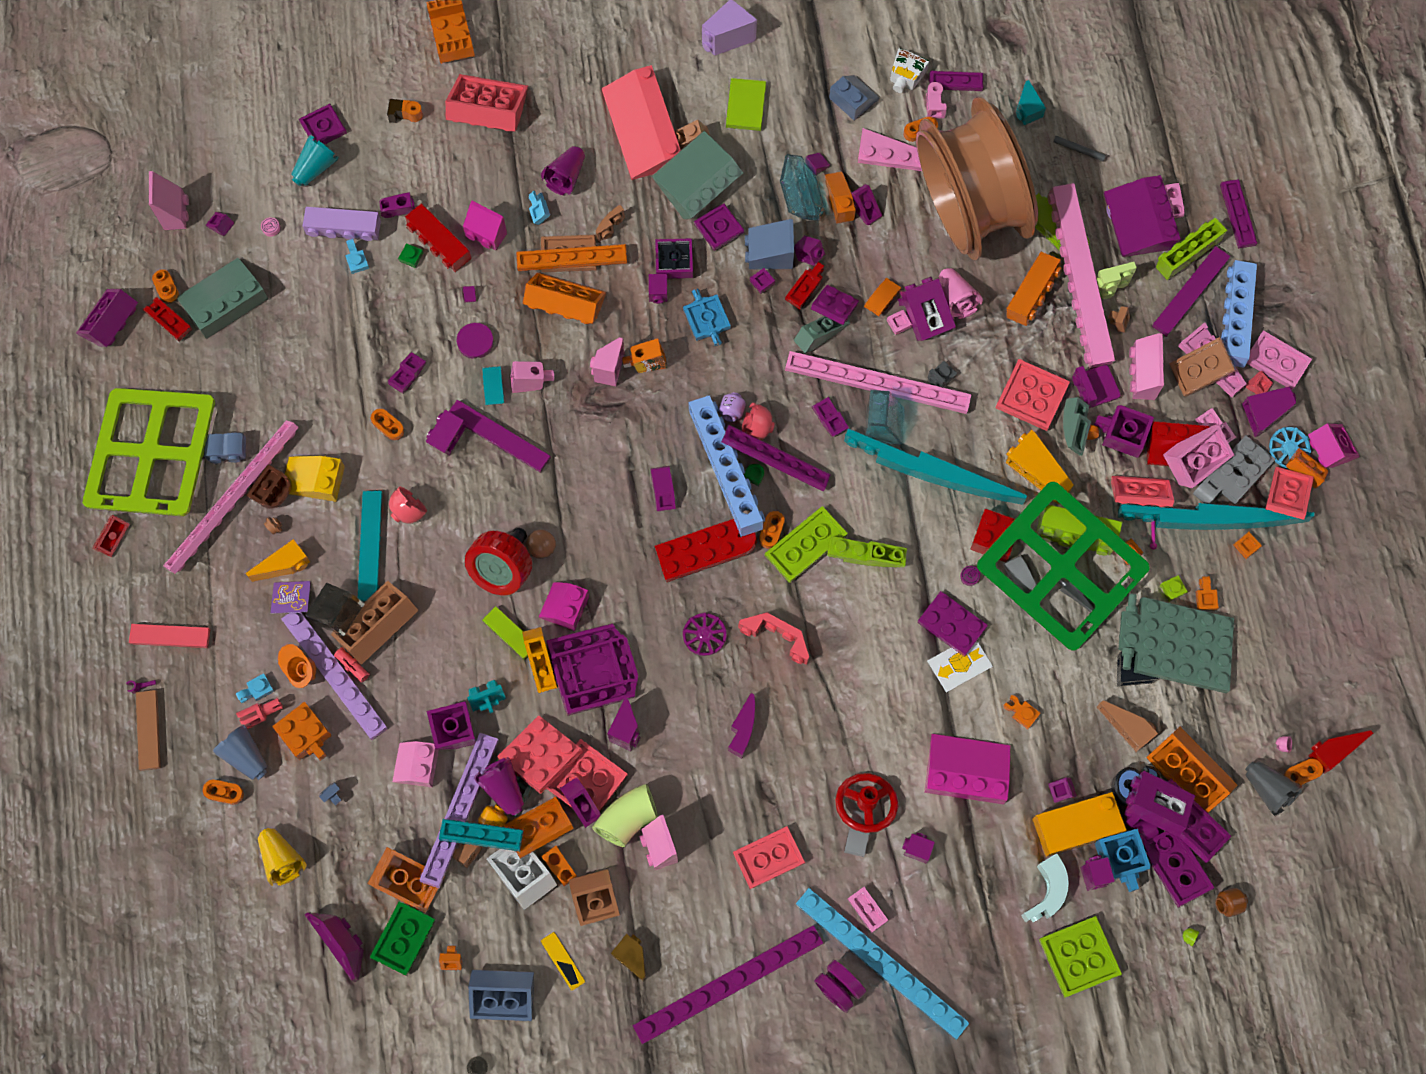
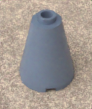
M244 725L230 733L213 750L215 755L252 780L255 778L260 780L268 773L266 771L268 765L247 727Z

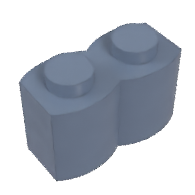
M243 433L208 434L204 457L214 464L221 463L224 460L232 463L240 462V460L246 459V437Z

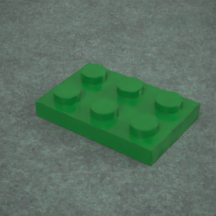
M399 901L369 958L407 976L436 919Z

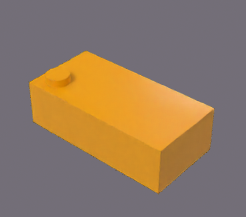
M1113 792L1044 812L1032 819L1045 857L1092 844L1099 839L1126 831Z

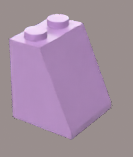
M729 0L702 25L703 48L713 55H718L754 42L756 40L757 19L735 1Z

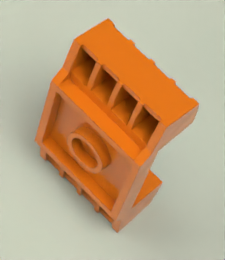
M434 0L426 2L440 63L474 57L475 54L462 0Z

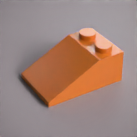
M386 847L367 883L424 913L428 910L438 890L436 887L420 882L424 865Z

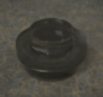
M477 1056L469 1060L467 1064L468 1074L487 1073L488 1064L484 1058Z

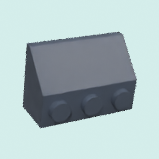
M472 970L468 986L470 1019L532 1021L534 972Z

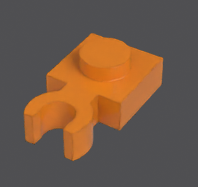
M1011 695L1010 699L1014 702V705L1010 706L1008 703H1005L1003 706L1008 711H1014L1015 714L1012 718L1028 730L1041 713L1026 701L1021 705L1018 698Z

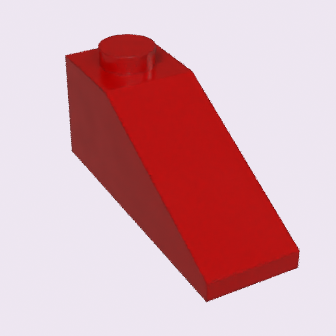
M1369 730L1328 739L1323 743L1318 741L1311 747L1313 751L1308 756L1322 764L1323 773L1325 774L1368 739L1373 732Z

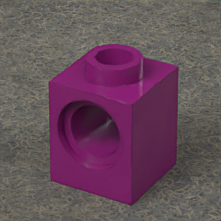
M804 235L794 245L798 261L815 266L825 255L821 240Z
M649 274V302L656 304L667 302V274Z

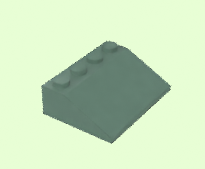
M703 131L651 177L683 219H690L742 175L743 172L734 159L713 138Z
M239 258L180 294L177 298L206 339L268 299L263 288Z

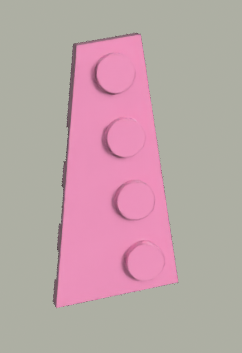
M862 128L858 163L922 171L916 147Z

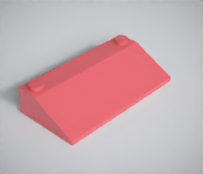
M652 65L635 69L602 88V93L631 180L653 175L681 151Z

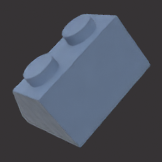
M855 75L840 78L830 87L829 99L853 120H856L879 100V97Z

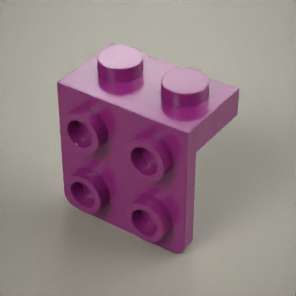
M1107 365L1085 371L1084 366L1076 368L1072 376L1073 383L1079 391L1080 399L1087 403L1089 408L1120 398L1121 394Z

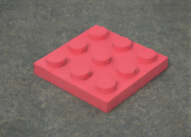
M1018 359L995 408L1047 431L1070 381Z
M538 715L497 757L498 760L502 758L506 760L509 757L515 774L541 794L582 753V749Z
M580 739L576 745L582 749V753L546 789L571 807L560 788L577 777L599 812H601L628 774Z

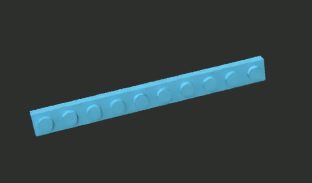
M810 888L798 900L796 905L955 1040L958 1039L969 1025L967 1020Z

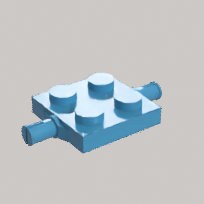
M697 288L696 291L694 289L692 293L695 301L683 306L685 316L696 341L711 337L714 345L718 346L722 344L718 334L731 329V325L717 294L711 297H702L699 289Z

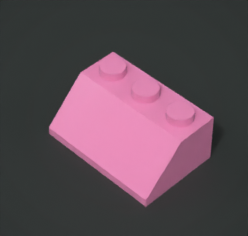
M1162 333L1138 339L1129 349V358H1132V364H1130L1129 374L1132 375L1130 392H1133V399L1155 400L1164 386Z

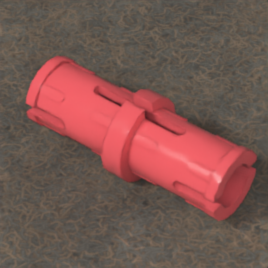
M341 647L335 652L334 657L345 666L347 672H351L360 682H364L370 676V673L344 648Z

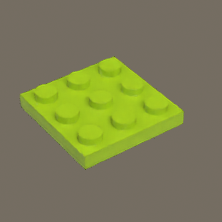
M1096 916L1039 939L1064 998L1122 975Z

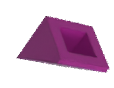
M464 286L465 303L476 302L475 287Z

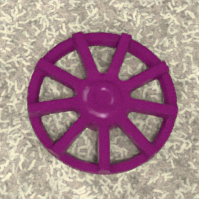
M708 613L697 614L689 618L685 624L683 640L691 652L701 656H709L715 654L723 647L726 641V628L720 618ZM703 617V626L700 627L695 619ZM706 617L714 619L708 627L706 626ZM691 622L698 629L697 631L687 629ZM718 622L722 629L712 631L713 626ZM686 633L695 634L696 637L687 641ZM723 633L722 641L713 637V635ZM699 640L700 643L696 651L690 646V644ZM711 640L719 644L715 650H712ZM703 643L707 644L709 652H700Z

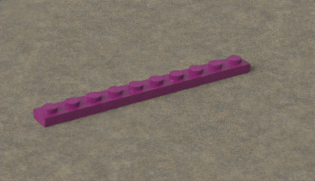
M814 925L632 1026L643 1045L821 946L823 941Z

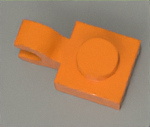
M1202 576V579H1199L1201 590L1196 591L1197 610L1219 609L1217 589L1211 590L1210 576Z

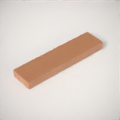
M156 690L136 692L139 770L160 769L158 694Z

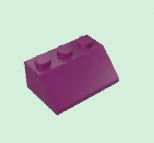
M107 289L76 334L100 347L112 345L116 339L115 335L117 332L125 327L127 318L135 313L138 302L121 289Z

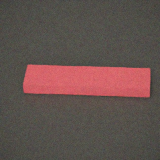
M131 624L129 643L134 645L208 648L211 629L206 627Z

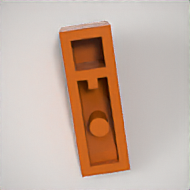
M843 172L825 174L836 224L853 221L856 210Z

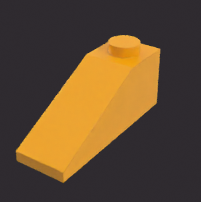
M293 539L245 574L252 582L294 574L297 571L300 572L308 566L310 561Z
M539 627L522 632L538 693L556 689L557 685L542 628Z

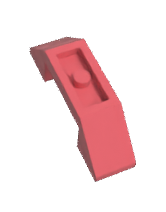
M769 613L759 614L739 621L738 628L746 636L750 637L752 635L756 637L763 624L767 630L782 634L785 640L795 641L789 656L792 657L791 659L794 662L807 665L809 654L801 630Z

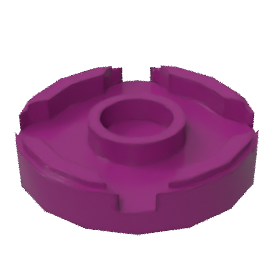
M470 323L460 329L456 342L459 351L464 356L474 359L477 357L482 358L490 353L493 348L494 339L491 330L486 325Z

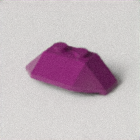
M307 912L305 914L306 918L349 978L357 982L360 976L364 952L360 946L363 944L362 940L357 934L352 935L349 930L351 925L345 918L341 919L336 915Z

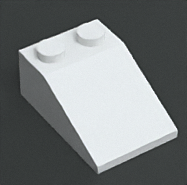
M499 849L487 858L489 864L524 910L557 886L550 872L534 852L519 858L516 851Z

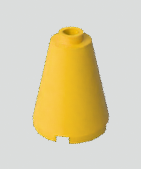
M266 828L260 832L258 843L269 884L273 886V883H277L278 886H281L299 877L298 872L301 869L303 871L306 869L307 864L305 860L276 829Z

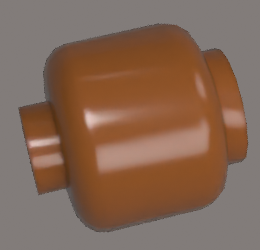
M1230 888L1218 894L1215 904L1221 914L1226 917H1232L1246 911L1248 898L1240 889Z

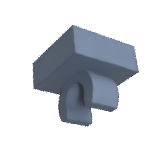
M335 782L319 794L323 802L330 799L335 806L342 801L336 794L340 788Z

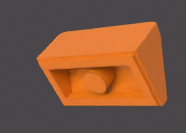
M1300 448L1295 451L1286 465L1291 471L1313 476V488L1320 486L1328 474V470Z

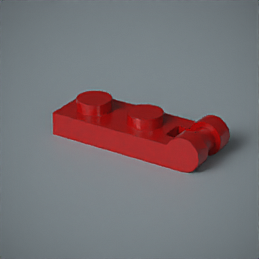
M155 297L150 306L143 308L144 312L180 342L192 330L191 326L158 297Z

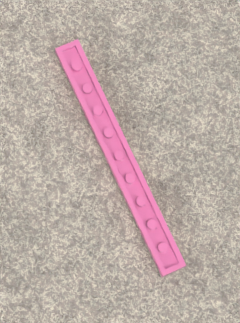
M792 351L789 352L785 371L964 414L968 412L971 394Z
M287 420L283 423L163 565L167 570L176 574L184 568L188 558L195 555L199 545L209 538L210 532L221 524L225 514L230 512L235 507L236 501L247 493V488L257 481L263 469L268 464L270 465L274 456L283 450L284 444L295 436V431L299 428L296 424Z

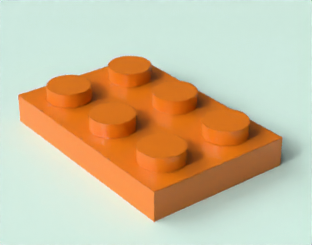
M557 797L548 800L504 825L505 828L523 830L520 852L516 851L519 858L574 829Z

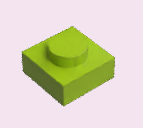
M1179 575L1160 584L1169 602L1188 592Z

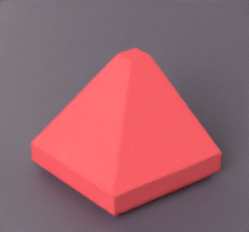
M1260 371L1246 383L1245 387L1255 394L1268 392L1273 383Z

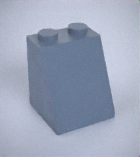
M793 219L749 228L748 235H745V246H748L749 252H745V263H749V269H793Z

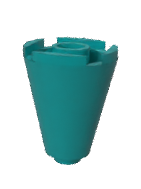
M312 135L307 138L291 173L293 176L292 181L299 186L302 184L304 186L308 185L339 159L338 156L334 155V152L319 140L317 142Z

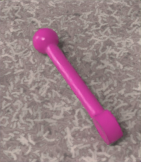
M1155 520L1151 522L1152 543L1150 548L1153 550L1157 548L1155 543Z

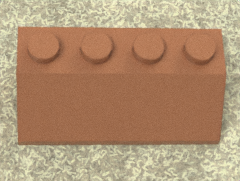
M387 581L331 635L362 665L419 610L405 594Z

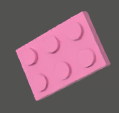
M1263 330L1250 350L1247 364L1258 371H1262L1265 375L1285 387L1290 386L1291 390H1293L1312 359Z

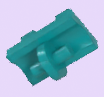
M496 680L487 682V690L480 692L479 687L469 689L467 699L472 711L488 709L490 714L493 713V706L499 705L500 701L506 700L501 684L498 685Z

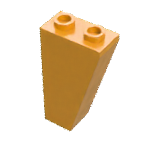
M1032 429L1028 434L1024 433L1019 438L1017 447L1012 446L1007 452L1008 458L1005 463L1039 490H1042L1049 482H1057L1070 493L1074 484Z

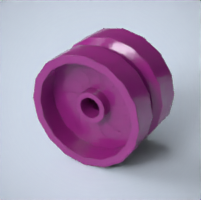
M833 959L827 966V972L833 979L824 973H820L815 978L814 983L828 1000L843 1012L848 1013L854 1006L853 1000L849 995L860 1000L867 991L842 964Z

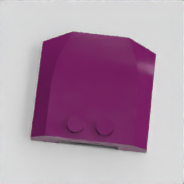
M613 623L546 641L549 658L567 716L622 702L624 698L630 700L635 697L638 672L627 638L618 632Z

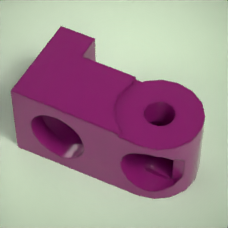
M410 192L385 197L379 201L381 216L384 218L409 214L415 209L414 199Z

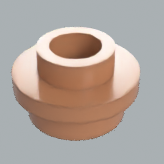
M268 517L264 525L272 534L275 535L277 532L280 533L282 531V524L277 518Z

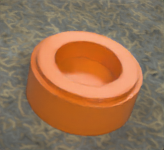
M1090 425L1087 440L1099 437V428L1097 426Z

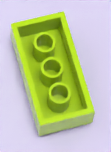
M1048 505L1039 516L1036 533L1046 542L1053 541L1061 546L1069 547L1083 534L1086 527L1065 508ZM1096 516L1116 535L1120 536L1122 522ZM1101 539L1095 540L1086 550L1095 551L1098 555L1102 556L1110 555L1113 552Z

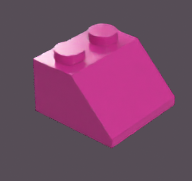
M471 201L463 224L465 236L472 241L480 242L485 248L497 250L507 235L504 217Z
M1327 423L1308 434L1310 445L1317 451L1319 455L1318 460L1325 468H1334L1360 457L1343 424Z
M553 582L539 618L575 631L589 599L588 590L571 583Z

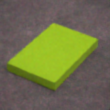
M731 78L726 128L761 131L766 81Z

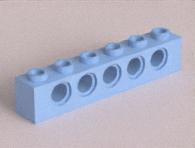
M1235 260L1232 267H1228L1227 270L1229 282L1226 284L1225 293H1228V297L1224 302L1226 313L1223 316L1222 324L1225 325V329L1222 331L1221 338L1234 366L1244 368L1250 355L1257 264Z

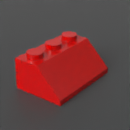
M1153 421L1147 436V465L1169 466L1163 455L1177 443L1210 426Z

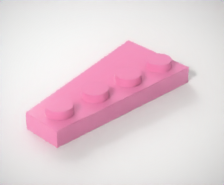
M1203 323L1185 338L1178 347L1188 354L1216 338L1214 335L1211 336L1207 330V324ZM1238 370L1216 381L1231 397L1246 385Z

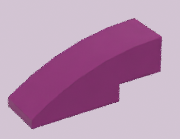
M750 693L731 726V731L735 732L736 735L730 743L728 751L741 759L749 745L754 726L755 696L753 693Z

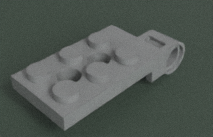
M1245 435L1232 450L1234 456L1211 473L1194 491L1193 495L1204 504H1210L1221 492L1236 504L1275 461V458ZM1244 458H1250L1253 464H1248ZM1234 469L1240 470L1242 476L1236 475Z

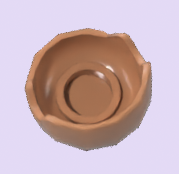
M536 530L528 536L525 543L526 549L529 554L536 558H547L554 552L556 540L548 531Z

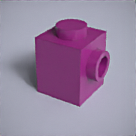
M916 832V834H911L909 838H905L902 849L905 850L904 856L927 864L935 842L928 840L927 836L922 833Z

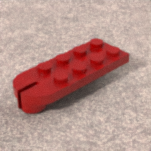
M734 519L655 545V549L665 581L670 582L749 554L756 546L757 536L754 532L741 537Z

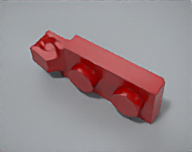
M818 262L813 269L805 270L788 292L785 300L801 309L820 284L824 265Z

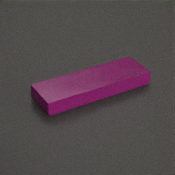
M930 71L929 84L938 82L942 85L943 90L982 91L983 73Z

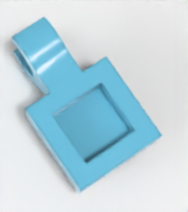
M535 191L529 194V199L532 203L529 210L533 223L539 225L550 216L543 194L539 193L536 196Z
M353 239L346 241L350 254L345 256L351 274L369 269L363 250L357 251Z
M263 673L247 682L246 684L249 688L237 692L236 696L241 703L246 702L252 697L258 701L273 693L274 690Z

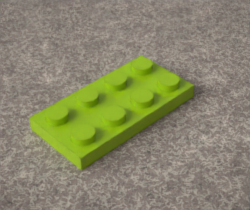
M821 506L765 553V557L791 583L828 552L829 538L831 536L845 538L848 533Z

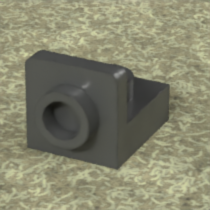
M943 361L935 369L929 371L927 378L932 385L944 388L956 377L957 373Z

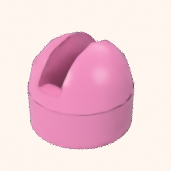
M1282 736L1276 740V747L1279 751L1291 752L1292 738L1290 736Z

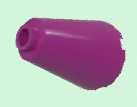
M572 146L543 169L541 178L542 181L545 179L547 182L546 186L548 189L559 195L571 194L585 159L584 151L580 147Z
M509 757L506 760L502 758L485 767L484 774L478 772L474 776L479 786L506 814H512L513 816L523 810L524 801Z

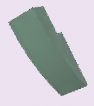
M1079 397L1066 399L1063 428L1068 448L1082 456L1091 421L1087 419L1089 405Z

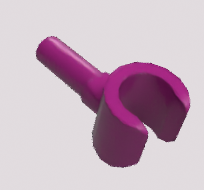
M130 680L126 685H134V688L128 690V692L136 694L141 688L156 685V680L143 683Z

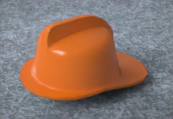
M287 644L280 649L278 664L294 687L304 688L311 680L316 678L315 662L311 658L306 657L298 646Z

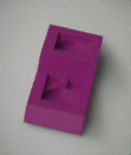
M411 352L400 363V368L388 379V384L403 394L426 365V361Z
M829 397L812 406L815 414L832 437L849 428Z

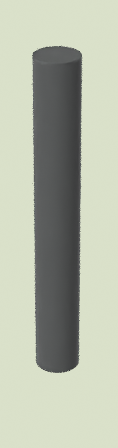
M1055 136L1053 141L1056 144L1100 161H1104L1106 156L1059 136Z

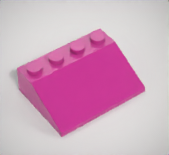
M931 734L924 793L1003 805L1006 803L1010 776V745Z

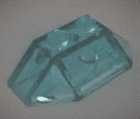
M787 154L783 164L780 184L788 212L802 219L818 221L825 210L816 176L809 166L804 163L802 156Z

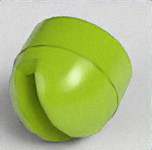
M1188 928L1183 932V940L1193 947L1200 932Z

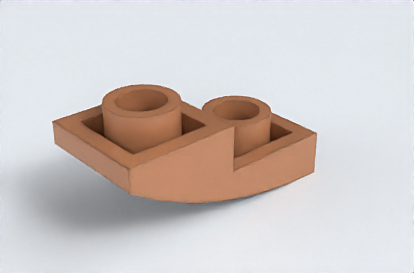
M621 205L610 211L596 229L598 242L611 237L614 233L613 225H618L625 219L624 209Z

